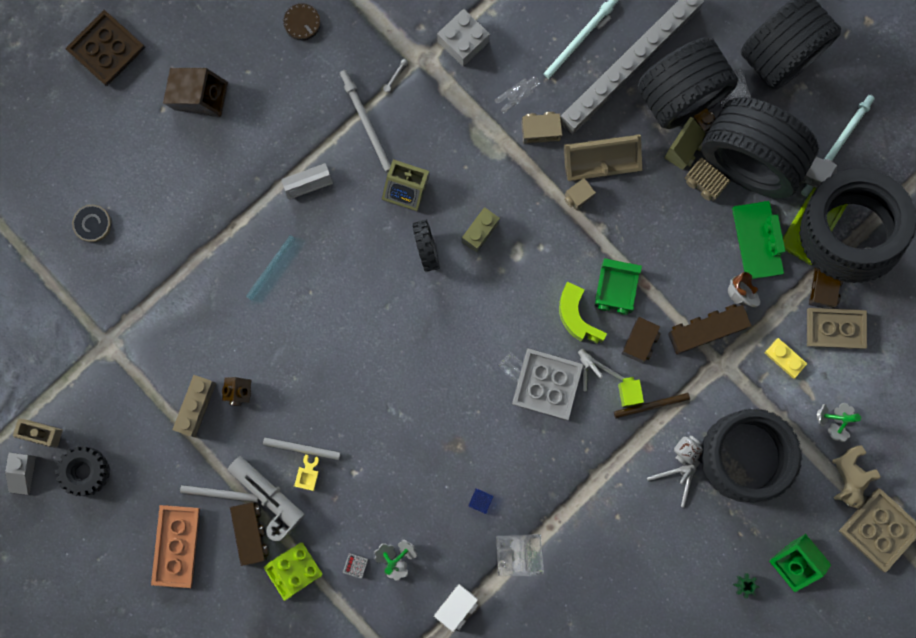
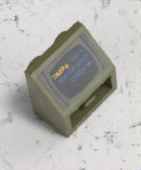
M393 159L386 178L382 200L418 212L430 178L429 171Z

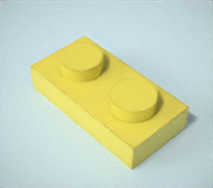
M779 338L764 352L793 379L807 365L801 357Z

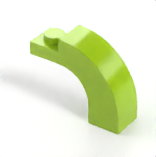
M567 282L559 301V313L564 327L579 341H582L586 335L589 341L596 344L598 342L602 343L607 333L586 324L579 315L578 304L585 289Z

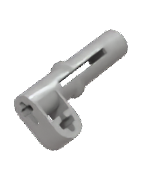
M241 456L236 458L227 470L262 501V506H267L276 514L267 527V536L273 541L282 540L289 536L304 518L305 514L280 492L278 486L275 488ZM281 519L289 526V528L286 526L282 527L280 529L281 533L277 534L276 532L278 529L276 527L283 525V523L279 520Z

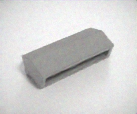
M326 163L281 179L289 200L333 184Z

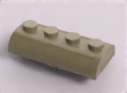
M641 135L565 144L564 158L568 181L642 171Z

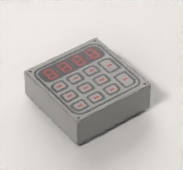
M349 553L343 573L362 578L368 559Z

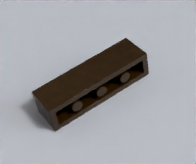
M732 304L725 307L726 311L719 313L716 310L707 314L708 317L701 320V317L690 320V324L683 326V323L673 326L672 331L668 335L676 355L751 327L744 306Z

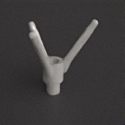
M584 348L578 351L583 364L584 392L587 391L588 369L592 368L600 379L603 378V375L596 366L620 380L624 379L620 374L592 358Z
M697 460L693 465L687 463L685 466L647 477V480L651 481L680 472L683 476L680 484L686 481L681 507H685L691 480L700 462Z

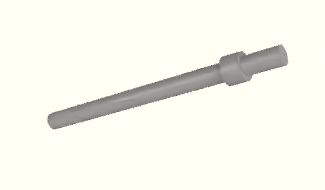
M343 70L340 72V75L345 84L344 88L347 94H350L385 172H388L391 165L356 92L357 87L351 81L347 70Z

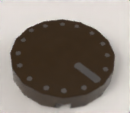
M302 3L290 7L283 18L286 32L296 40H308L314 37L320 28V16L317 10L308 4Z

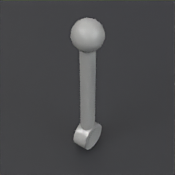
M406 59L401 60L398 70L388 85L384 86L386 93L391 91V86L403 67L408 64Z

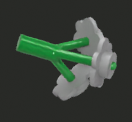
M841 403L839 408L836 407L834 409L835 415L828 414L829 409L827 405L823 404L822 408L817 412L819 424L824 427L828 418L834 419L837 423L841 422V426L832 423L828 432L834 440L845 442L850 437L849 432L845 431V427L848 423L859 422L861 420L860 414H854L855 409L852 406H849L847 403Z
M406 540L398 543L401 554L397 558H394L396 553L393 545L388 546L386 543H383L379 546V549L374 551L375 561L377 563H388L385 568V574L396 581L408 575L407 563L402 562L401 559L404 556H407L409 559L417 557L415 547Z

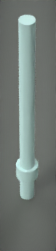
M619 0L604 2L600 7V11L544 73L545 77L549 79L603 17L609 15L613 10L612 7Z

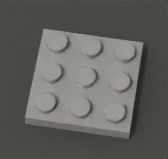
M527 349L512 405L569 420L583 364Z

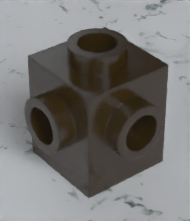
M238 377L224 378L222 401L230 402L231 406H241L242 403H249L252 380Z

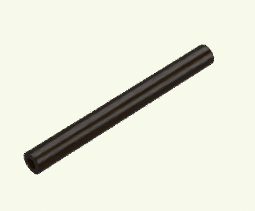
M684 393L614 411V417L617 419L690 400L689 393Z

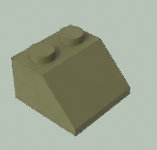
M692 117L688 119L664 159L684 170L686 165L691 166L696 158L693 154L696 150L700 152L703 139L706 136L705 132Z

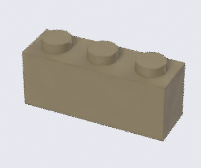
M193 375L172 430L196 438L216 386L215 382Z

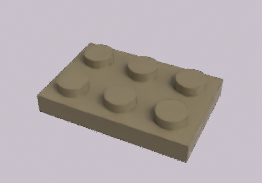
M808 308L807 347L867 349V310Z

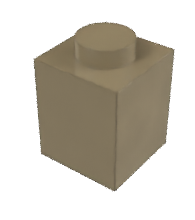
M583 178L566 191L565 202L570 208L573 207L577 210L594 198L596 192Z

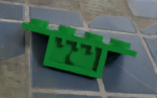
M764 201L733 206L732 212L744 272L750 273L752 279L784 274L781 255L785 252L779 217L778 215H772L770 202Z

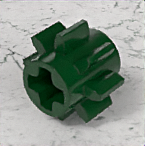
M748 573L744 574V578L736 576L738 581L733 584L738 589L736 594L740 595L743 593V597L748 599V594L756 596L754 591L756 588H760V586L755 584L757 578L752 577L749 579ZM744 582L749 583L747 585L749 587L748 590L743 589L745 587Z

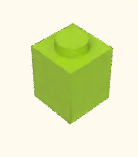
M634 377L622 379L623 382L618 384L622 407L644 403L640 379L634 380Z

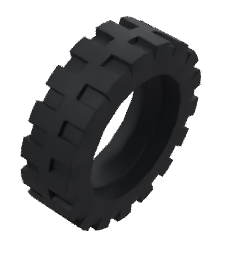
M427 219L414 222L412 224L414 237L424 271L429 272L440 269L433 235Z

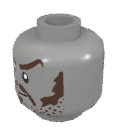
M691 435L689 437L684 436L674 447V452L677 454L675 458L683 465L686 463L693 465L703 453L701 448L703 444Z

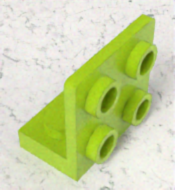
M302 542L263 567L284 601L322 576V572Z

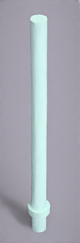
M868 95L865 101L860 103L858 111L824 160L829 159L832 161L865 112L870 110V105L875 99L872 95ZM806 184L801 194L807 197L813 186Z

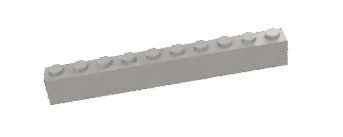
M704 0L677 1L561 115V125L573 135L701 9Z

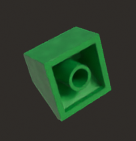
M807 534L789 543L769 560L794 593L824 577L831 567L830 562Z

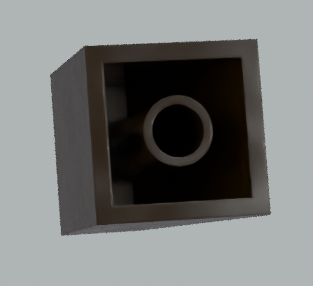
M170 68L163 104L173 110L221 117L228 81L208 68Z

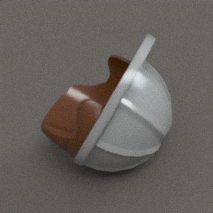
M743 272L730 280L728 294L734 303L751 307H758L760 305V298L756 293L758 288L752 285V275L750 273Z

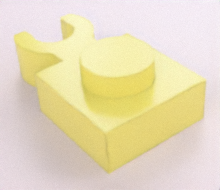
M305 455V468L299 467L295 487L314 491L319 474L318 471H314V467L318 465L319 458L315 457L314 463L310 464L308 462L309 455Z

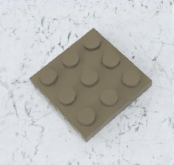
M876 488L839 532L882 572L886 573L916 539V521L880 488Z

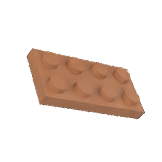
M160 505L151 585L192 588L200 508Z

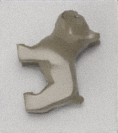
M862 445L848 449L845 454L832 461L833 464H836V468L844 481V488L834 496V499L842 500L849 507H854L855 509L860 508L864 504L863 493L870 481L881 478L877 469L864 472L863 469L856 465L857 458L867 454Z

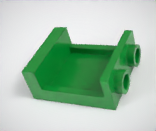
M604 258L601 265L594 306H597L601 311L617 310V313L622 315L632 313L634 311V300L642 266Z

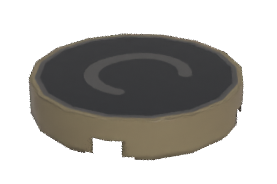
M86 205L75 213L72 221L73 230L83 241L99 242L109 234L111 218L102 207Z

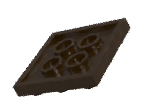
M103 10L65 49L107 87L145 49V46L106 10Z

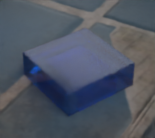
M476 488L468 507L486 514L494 496Z

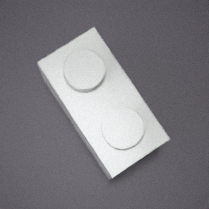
M458 584L434 617L452 632L455 628L459 630L466 622L463 619L468 612L472 614L477 608L478 604L476 602L478 598L461 584Z

